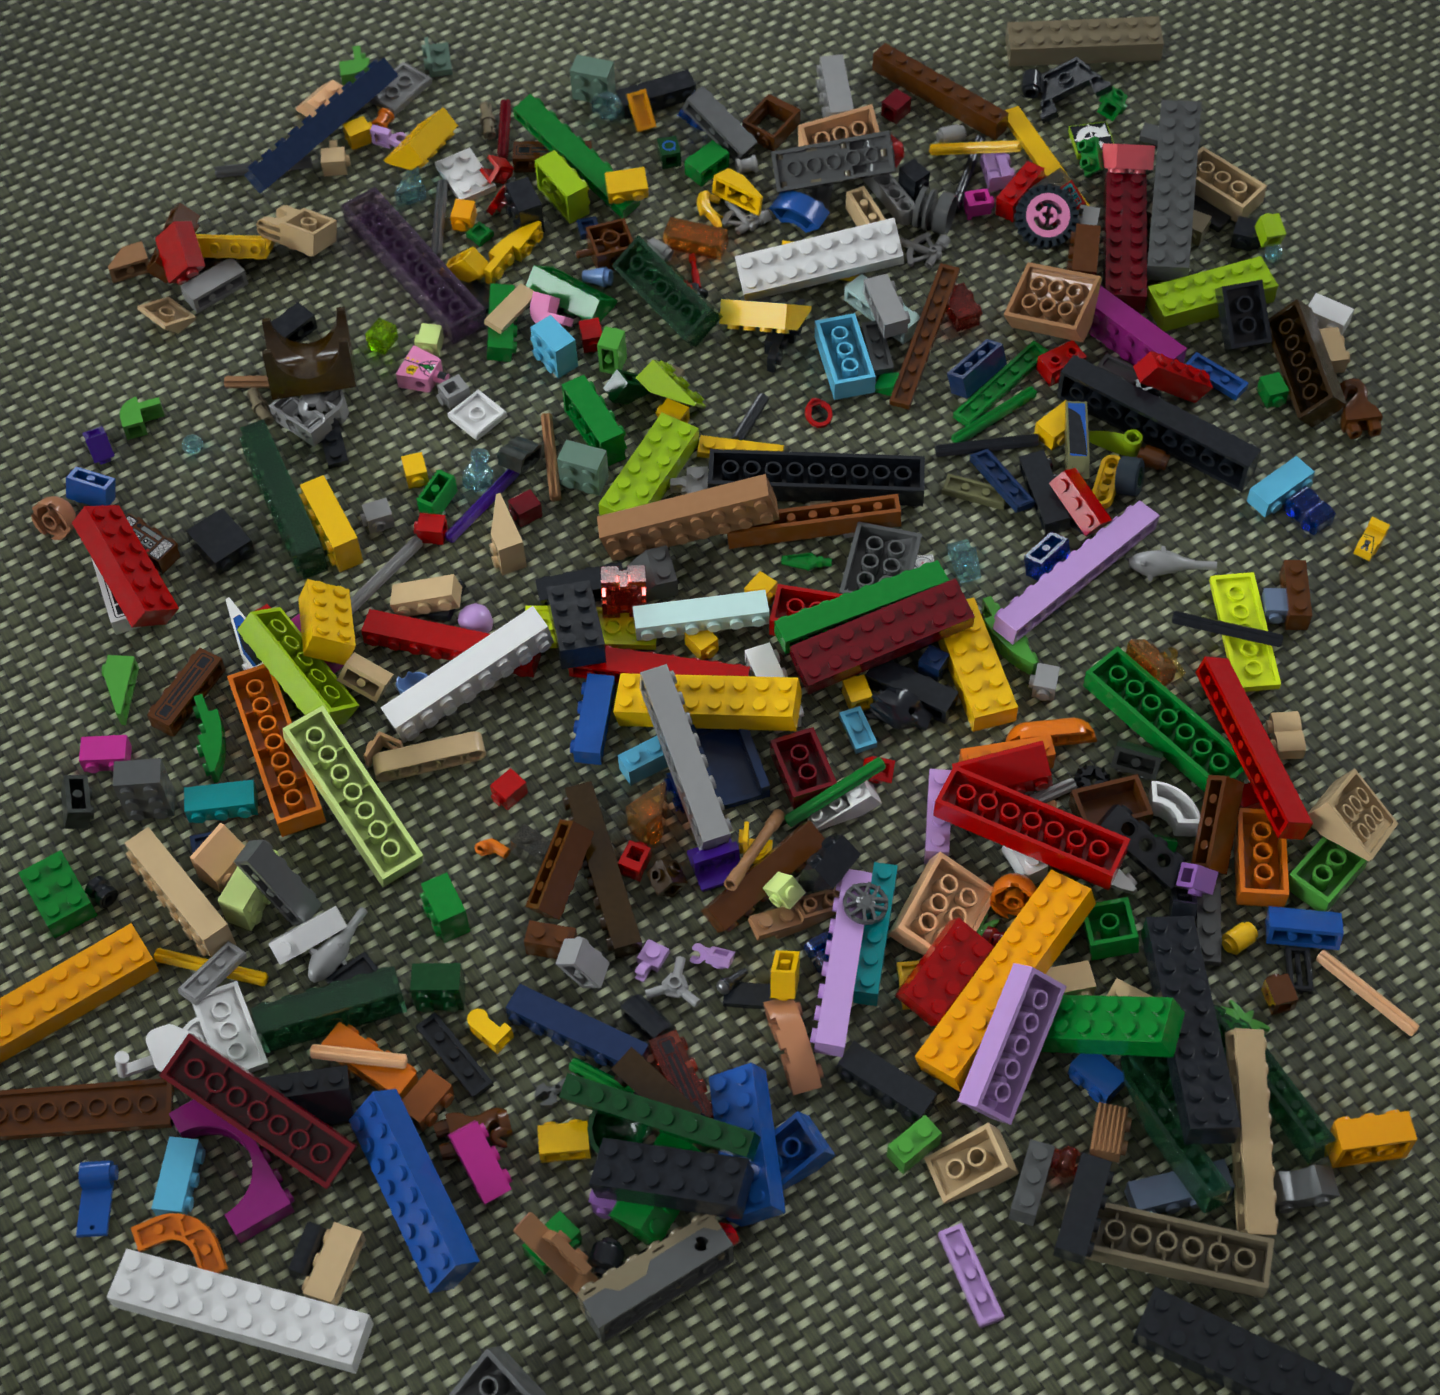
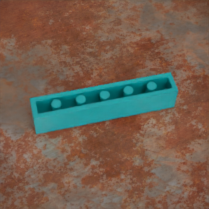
M874 862L871 884L879 885L886 894L888 910L884 918L879 922L864 925L853 1003L877 1006L898 865ZM870 888L869 894L872 895L875 890ZM876 903V905L884 907V903ZM875 911L876 917H878L882 912ZM871 913L866 914L867 920L872 919Z

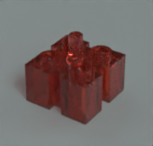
M645 565L627 566V570H619L618 566L601 567L603 618H620V613H629V617H633V606L647 605Z

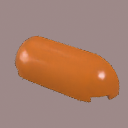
M1080 718L1023 722L1013 727L1006 738L1007 742L1051 735L1054 746L1097 742L1092 726Z

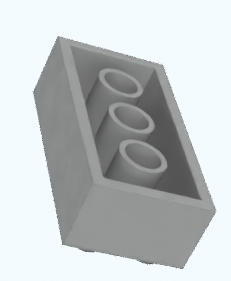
M843 54L821 56L820 65L816 66L817 77H819V79H816L817 91H821L819 93V103L823 105L821 109L822 118L853 110L854 107Z

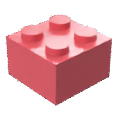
M1103 143V167L1108 168V172L1146 174V170H1153L1155 146Z

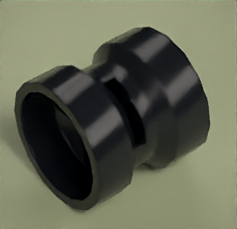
M103 876L94 877L85 887V893L90 898H94L95 903L102 909L112 905L118 898V891L113 886H109L108 881Z

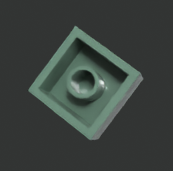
M576 55L570 69L572 99L609 106L616 91L614 62Z
M566 440L557 458L560 485L570 489L581 490L587 494L600 496L609 477L607 451Z

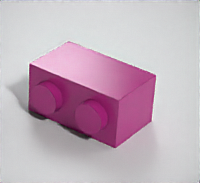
M127 735L81 737L79 762L84 772H113L115 761L131 760L132 745Z

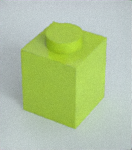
M1266 213L1259 217L1255 230L1261 247L1280 245L1286 236L1280 214Z

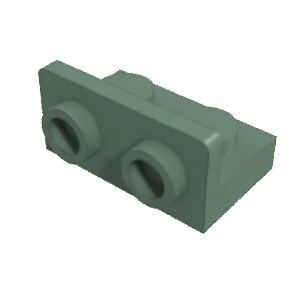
M424 37L425 45H421L423 57L427 56V58H423L425 70H429L430 77L453 75L448 42L429 45L428 37Z

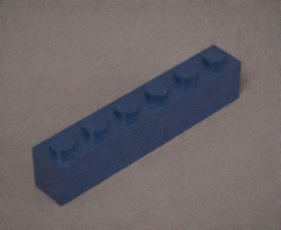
M519 984L505 1007L507 1017L513 1024L518 1026L522 1024L529 1027L534 1034L548 1036L557 1045H567L578 1055H588L602 1066L609 1065L613 1067L631 1047L645 1059L650 1054L648 1043L522 984Z

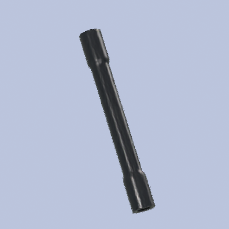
M976 135L973 142L986 141V138L982 135ZM969 154L954 193L958 195L956 213L960 212L964 200V192L967 190L980 154Z

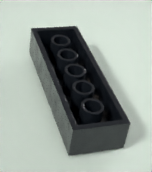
M603 1138L589 1185L597 1198L742 1220L754 1177V1170L748 1158Z

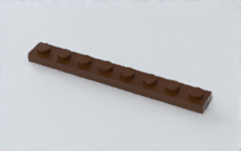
M942 263L939 265L891 394L889 404L892 406L910 410L959 277V267Z

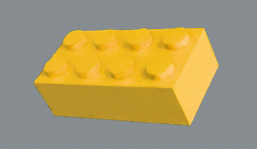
M322 475L300 484L302 493L299 494V497L304 506L302 509L306 518L311 519V526L315 535L318 534L320 536L319 541L323 550H327L329 553L327 556L331 565H336L339 572L364 563L358 538L325 476Z
M307 579L298 598L303 656L345 665L356 647L350 591L342 586H334L321 581Z

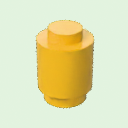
M1241 922L1222 935V946L1228 953L1237 955L1255 943L1256 938H1258V931L1252 923Z

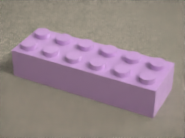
M1013 963L958 1102L993 1120L1009 1125L1012 1124L1067 986L1034 967Z

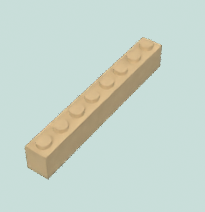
M1235 1028L1225 1032L1227 1066L1241 1123V1130L1235 1143H1231L1235 1186L1236 1231L1270 1237L1277 1235L1278 1218L1275 1216L1277 1195L1273 1185L1275 1167L1272 1164L1273 1141L1270 1137L1272 1117L1268 1106L1270 1090L1267 1087V1075L1269 1069L1265 1058L1267 1041L1262 1029Z

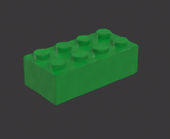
M581 375L561 384L564 411L586 444L607 451L608 467L626 459L625 430L621 424H617L612 410L608 411L604 398L601 395L598 396L593 382L588 381L585 375Z

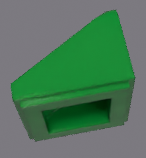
M900 373L881 374L875 384V392L891 396Z

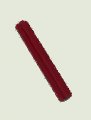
M502 99L500 101L497 155L498 157L508 159L511 101L509 99Z

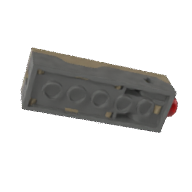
M888 130L772 151L771 156L777 192L798 191L899 173L898 166L905 157L903 143L893 136V132Z
M699 1214L691 1220V1224L684 1228L678 1227L674 1229L665 1240H657L647 1247V1251L640 1255L634 1254L630 1256L621 1267L607 1270L602 1275L603 1278L595 1283L591 1281L580 1288V1292L577 1293L580 1309L603 1344L733 1263V1246L739 1243V1236L731 1224L718 1222L714 1215Z

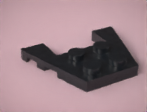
M1078 57L1041 74L1042 113L1040 118L1043 124L1059 117L1054 105L1055 102L1082 91L1090 85L1098 98L1113 90L1111 83L1106 82L1100 74L1093 72L1091 67Z

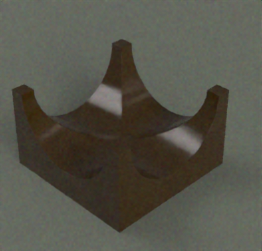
M345 306L336 307L337 317L331 331L325 337L310 343L290 341L276 331L270 318L262 319L267 350L262 351L272 400L356 387L354 353Z

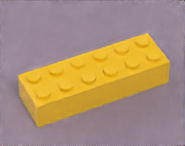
M973 597L966 599L975 616L973 627L941 639L938 643L942 651L949 653L948 669L956 690L959 692L958 695L971 729L975 732L1015 722L1018 705L976 600Z

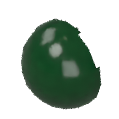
M592 1111L589 1116L587 1127L589 1143L597 1154L599 1153L603 1138L644 1143L651 1134V1129Z

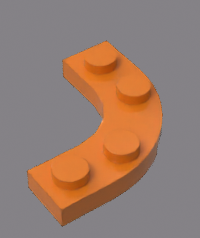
M168 1213L131 1227L138 1252H144L164 1242L177 1240L189 1246L198 1268L218 1274L228 1270L216 1235L205 1223L195 1217L180 1213Z

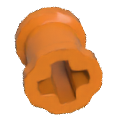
M381 108L378 111L377 118L371 123L372 125L388 128L389 123L393 122L395 117L389 109Z

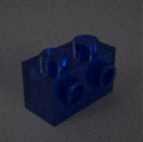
M1052 531L1024 555L1026 576L1039 581L1040 577L1044 573H1050L1058 562L1066 560L1070 554L1069 539Z

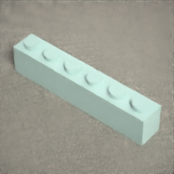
M766 590L633 606L637 641H649L655 638H672L684 635V633L695 635L702 630L718 632L726 629L737 630L742 627H760L769 624Z

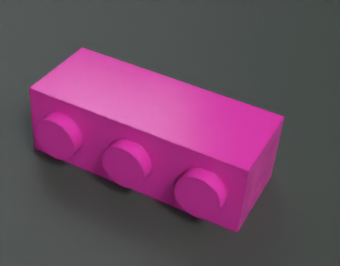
M474 1120L448 1134L483 1204L512 1190L509 1183L513 1182L506 1168L501 1169L498 1163L501 1157L495 1146L490 1147L486 1139L489 1137V1133L483 1123L479 1125Z

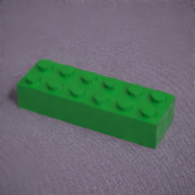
M1063 995L1040 1052L1174 1057L1185 1012L1173 997Z

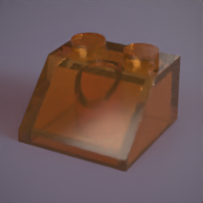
M1131 639L1128 642L1126 654L1162 685L1167 686L1174 680L1177 667H1175V664L1170 659H1166L1156 646L1150 644L1145 639Z
M664 781L626 806L628 829L639 842H643L648 846L659 842L664 835L668 810L667 787Z

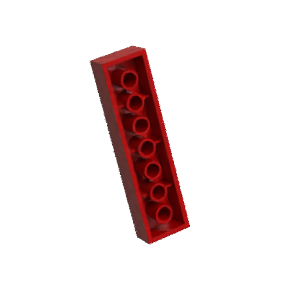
M956 765L953 766L935 800L933 816L1106 890L1110 889L1126 856L1130 843V838Z

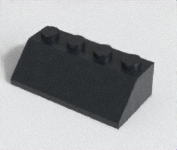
M347 1065L259 1077L263 1082L327 1125L333 1126L350 1123L349 1119L354 1114L352 1076Z

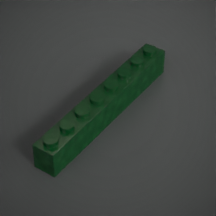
M567 1073L559 1095L567 1103L729 1155L748 1158L751 1162L754 1160L761 1139L753 1131Z

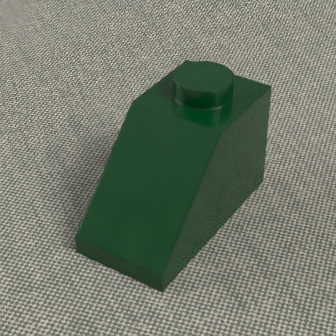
M619 369L615 371L603 387L608 394L609 400L616 404L622 403L627 405L650 392L636 379L639 374Z

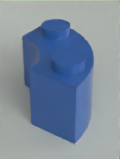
M794 190L780 192L769 208L781 223L795 224L806 233L819 229L830 213L821 201Z

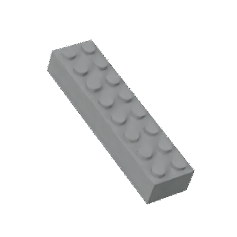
M667 664L640 672L639 688L699 851L710 850L722 843L729 842V838H731L730 832L733 831L729 818H724L722 812L724 810L723 801L720 796L717 797L715 794L716 783L714 777L708 775L706 768L709 766L705 754H700L698 748L701 746L697 733L693 734L691 730L693 723L689 712L685 713L683 705L685 701L682 692H677L675 684H677L675 673L673 670L669 671Z

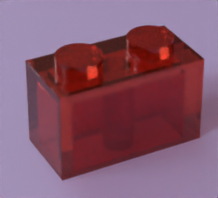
M965 283L955 285L946 309V314L957 332L980 325V316H982L981 306L976 304L972 291L968 290Z

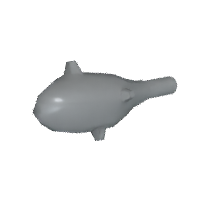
M1162 546L1161 550L1145 551L1133 555L1129 558V568L1147 576L1148 581H1152L1153 577L1174 574L1186 570H1217V561H1195L1168 551L1165 546Z
M364 907L358 909L346 928L332 935L330 939L317 949H309L311 959L308 977L310 981L315 983L323 981L333 974L340 965L344 966L347 964L345 959L348 956L350 941L355 929L368 913Z

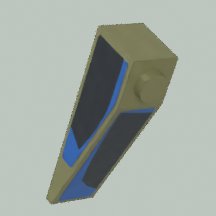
M1066 401L1065 470L1076 468L1086 483L1090 479L1087 402Z

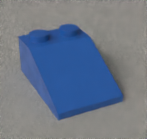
M797 1111L774 1130L783 1191L815 1173L836 1156L810 1116Z

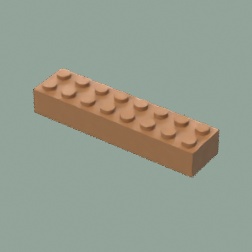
M766 474L597 516L599 539L612 561L640 555L647 549L666 545L668 547L679 544L683 545L691 541L707 539L711 536L727 534L739 529H748L751 526L767 524L780 519L777 498Z

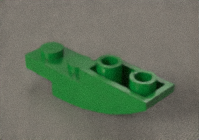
M203 694L194 696L196 705L192 706L196 718H201L203 722L198 724L202 734L197 735L200 744L196 745L200 758L205 757L206 763L202 764L206 776L211 775L214 783H217L221 778L226 758L225 730L218 709L209 711Z

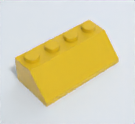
M444 107L419 123L384 159L385 163L408 170H413L417 166L422 168L429 162L428 159L436 155L437 150L446 144L445 141L454 136L453 131L458 127L457 123Z
M721 299L719 324H727V329L739 330L740 326H744L743 330L756 331V327H760V332H772V328H774L776 333L789 334V330L799 329L810 313L812 306Z

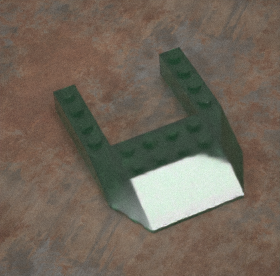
M1214 1005L1226 1057L1225 1032L1235 1028L1252 1029V1027L1243 1019L1239 1018L1237 1020L1227 1014L1226 1009L1221 1006ZM1266 1048L1265 1058L1269 1069L1267 1087L1270 1090V1099L1268 1101L1270 1114L1308 1165L1329 1156L1336 1138ZM1120 1055L1123 1080L1147 1134L1204 1214L1225 1205L1232 1190L1230 1185L1200 1144H1184L1167 1058Z

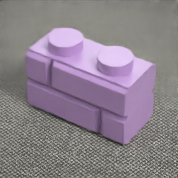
M1006 153L980 154V165L988 191L1003 190L1015 176L1014 168H1010V155Z

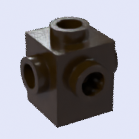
M659 859L646 872L657 896L674 897L688 884L682 867L677 860Z

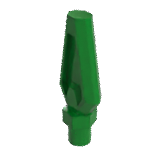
M812 552L782 555L781 564L810 571L816 567H832V558L816 556Z

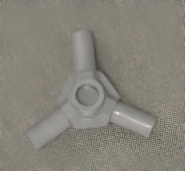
M676 957L673 973H670L661 982L662 985L645 990L647 999L665 994L669 997H682L693 1007L699 1005L701 1000L688 990L689 987L685 976L682 975L686 960L684 957Z

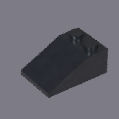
M843 834L826 837L821 843L822 847L820 850L811 855L807 860L808 864L803 869L798 881L805 892L834 889L861 854Z

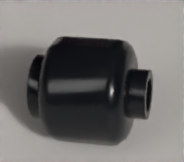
M603 1237L602 1240L596 1241L593 1244L588 1259V1264L594 1270L593 1274L603 1278L602 1275L607 1270L621 1267L625 1251L621 1247V1243L615 1239Z

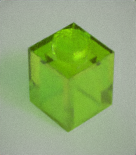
M378 318L365 334L368 348L384 355L398 340L396 325L381 318Z

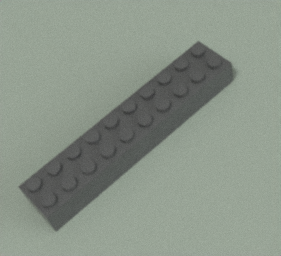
M1161 100L1147 280L1170 281L1189 275L1202 105L1200 101Z

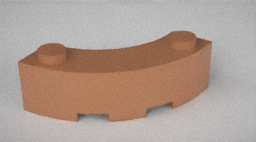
M774 999L763 1002L767 1022L775 1042L778 1043L780 1051L784 1050L780 1057L787 1084L792 1094L797 1095L822 1088L820 1078H824L820 1063L816 1064L801 1017L803 1016L800 1002H795L794 999L787 1001Z

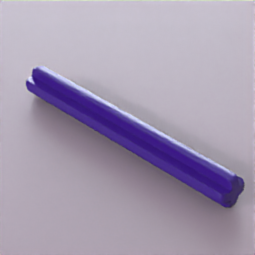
M507 469L444 534L445 539L450 543H454L495 501L496 494H502L519 476V473Z

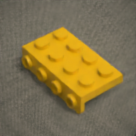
M196 234L203 258L267 259L276 244L274 241L262 236Z

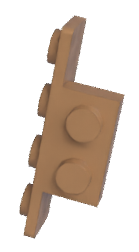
M531 1212L514 1228L513 1232L576 1295L586 1283L591 1281L595 1283L599 1280L590 1271L592 1267L586 1262L589 1259L588 1256L579 1248L575 1250L569 1244L571 1239L561 1230L555 1232L548 1229Z

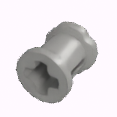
M751 155V158L741 160L736 158V171L740 174L751 171L758 172L756 156Z

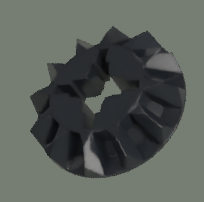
M1096 763L1089 766L1085 764L1082 768H1078L1074 776V781L1077 785L1076 789L1090 786L1089 779L1092 774L1095 776V780H1097L1094 784L1111 781L1110 774L1105 771L1104 767H1098Z

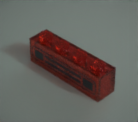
M677 1030L649 1040L650 1052L659 1072L706 1117L714 1119L712 1100L708 1101L705 1094L708 1092L707 1086L703 1078L698 1079L696 1074L698 1067L694 1058H689L686 1051L689 1048L684 1036L679 1037Z

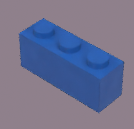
M1269 906L1265 920L1266 943L1340 950L1344 934L1342 913Z

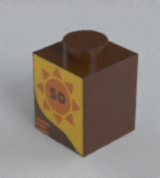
M1288 973L1283 975L1272 974L1264 980L1261 991L1271 1015L1295 1009L1299 999Z

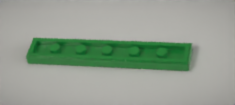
M1033 340L953 412V418L967 426L983 416L1037 367L1038 356L1049 350Z

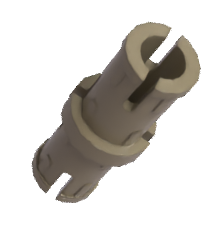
M482 102L479 105L481 112L480 124L483 126L484 138L486 139L488 136V140L496 137L492 104L490 102Z
M258 388L249 389L246 395L252 403L253 412L257 414L263 426H270L273 424L274 418L268 409L267 401L262 398Z

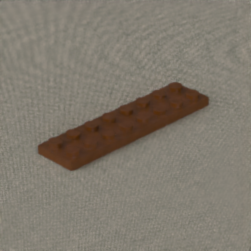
M163 1078L0 1090V1141L172 1128L173 1121L169 1113L173 1111L174 1086Z

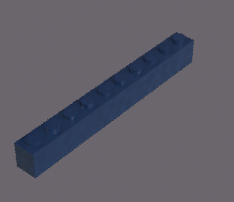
M382 58L379 62L377 59L372 61L367 66L369 68L367 72H364V70L359 72L354 77L356 79L354 83H351V81L346 83L341 88L343 90L341 94L337 92L328 99L330 101L328 105L321 104L315 110L317 113L315 116L308 115L301 121L303 123L302 127L298 128L295 126L288 132L289 138L285 140L282 137L274 144L277 147L276 149L271 151L269 148L261 155L263 160L259 163L255 160L247 167L249 171L244 176L259 194L271 186L399 76L385 58Z

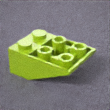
M652 360L636 377L650 393L705 409L707 407L703 403L704 398L698 392L690 390L688 388L690 384L682 376L679 378L675 375V368L668 362Z

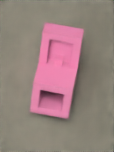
M533 291L530 315L535 324L551 315L563 328L564 326L572 327L574 319L557 315L559 298Z

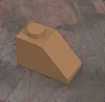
M142 241L122 247L109 264L108 269L113 283L148 273L146 269L149 260Z

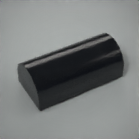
M312 1222L306 1224L289 1265L291 1277L305 1280L310 1275L314 1257L319 1252L327 1231L324 1227Z

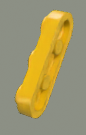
M1108 455L1102 459L1092 492L1104 509L1112 505L1116 494L1115 475L1120 457L1117 455Z

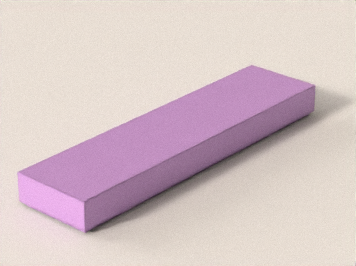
M962 1223L938 1232V1237L979 1328L981 1329L1003 1320L1004 1314Z

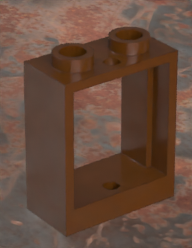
M768 94L742 121V126L753 134L758 144L771 151H775L801 124V109ZM768 114L785 122L774 135L757 127Z

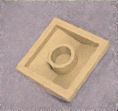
M169 296L139 305L137 310L164 330L180 333L196 320L195 315Z

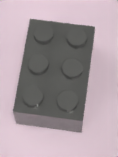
M161 758L114 762L113 788L128 820L165 819L175 816L176 792Z

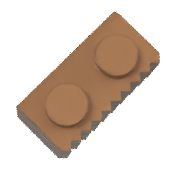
M1098 1103L1089 1149L1090 1155L1113 1162H1119L1120 1156L1126 1155L1128 1141L1123 1140L1124 1133H1129L1132 1121L1131 1117H1127V1107L1123 1108L1122 1106Z

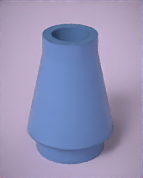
M607 267L583 270L582 281L602 287L611 286L613 283V271Z

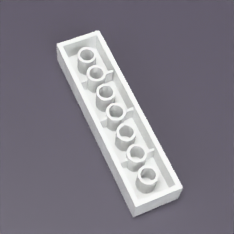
M890 218L735 256L744 299L745 301H752L904 264V255L895 218Z
M532 606L382 706L381 709L403 743L412 741L424 729L435 726L438 720L445 715L453 714L457 707L463 703L471 702L479 692L490 689L497 680L502 677H508L515 668L529 663L533 656L539 652L547 651L551 644L554 643L550 630L534 606Z

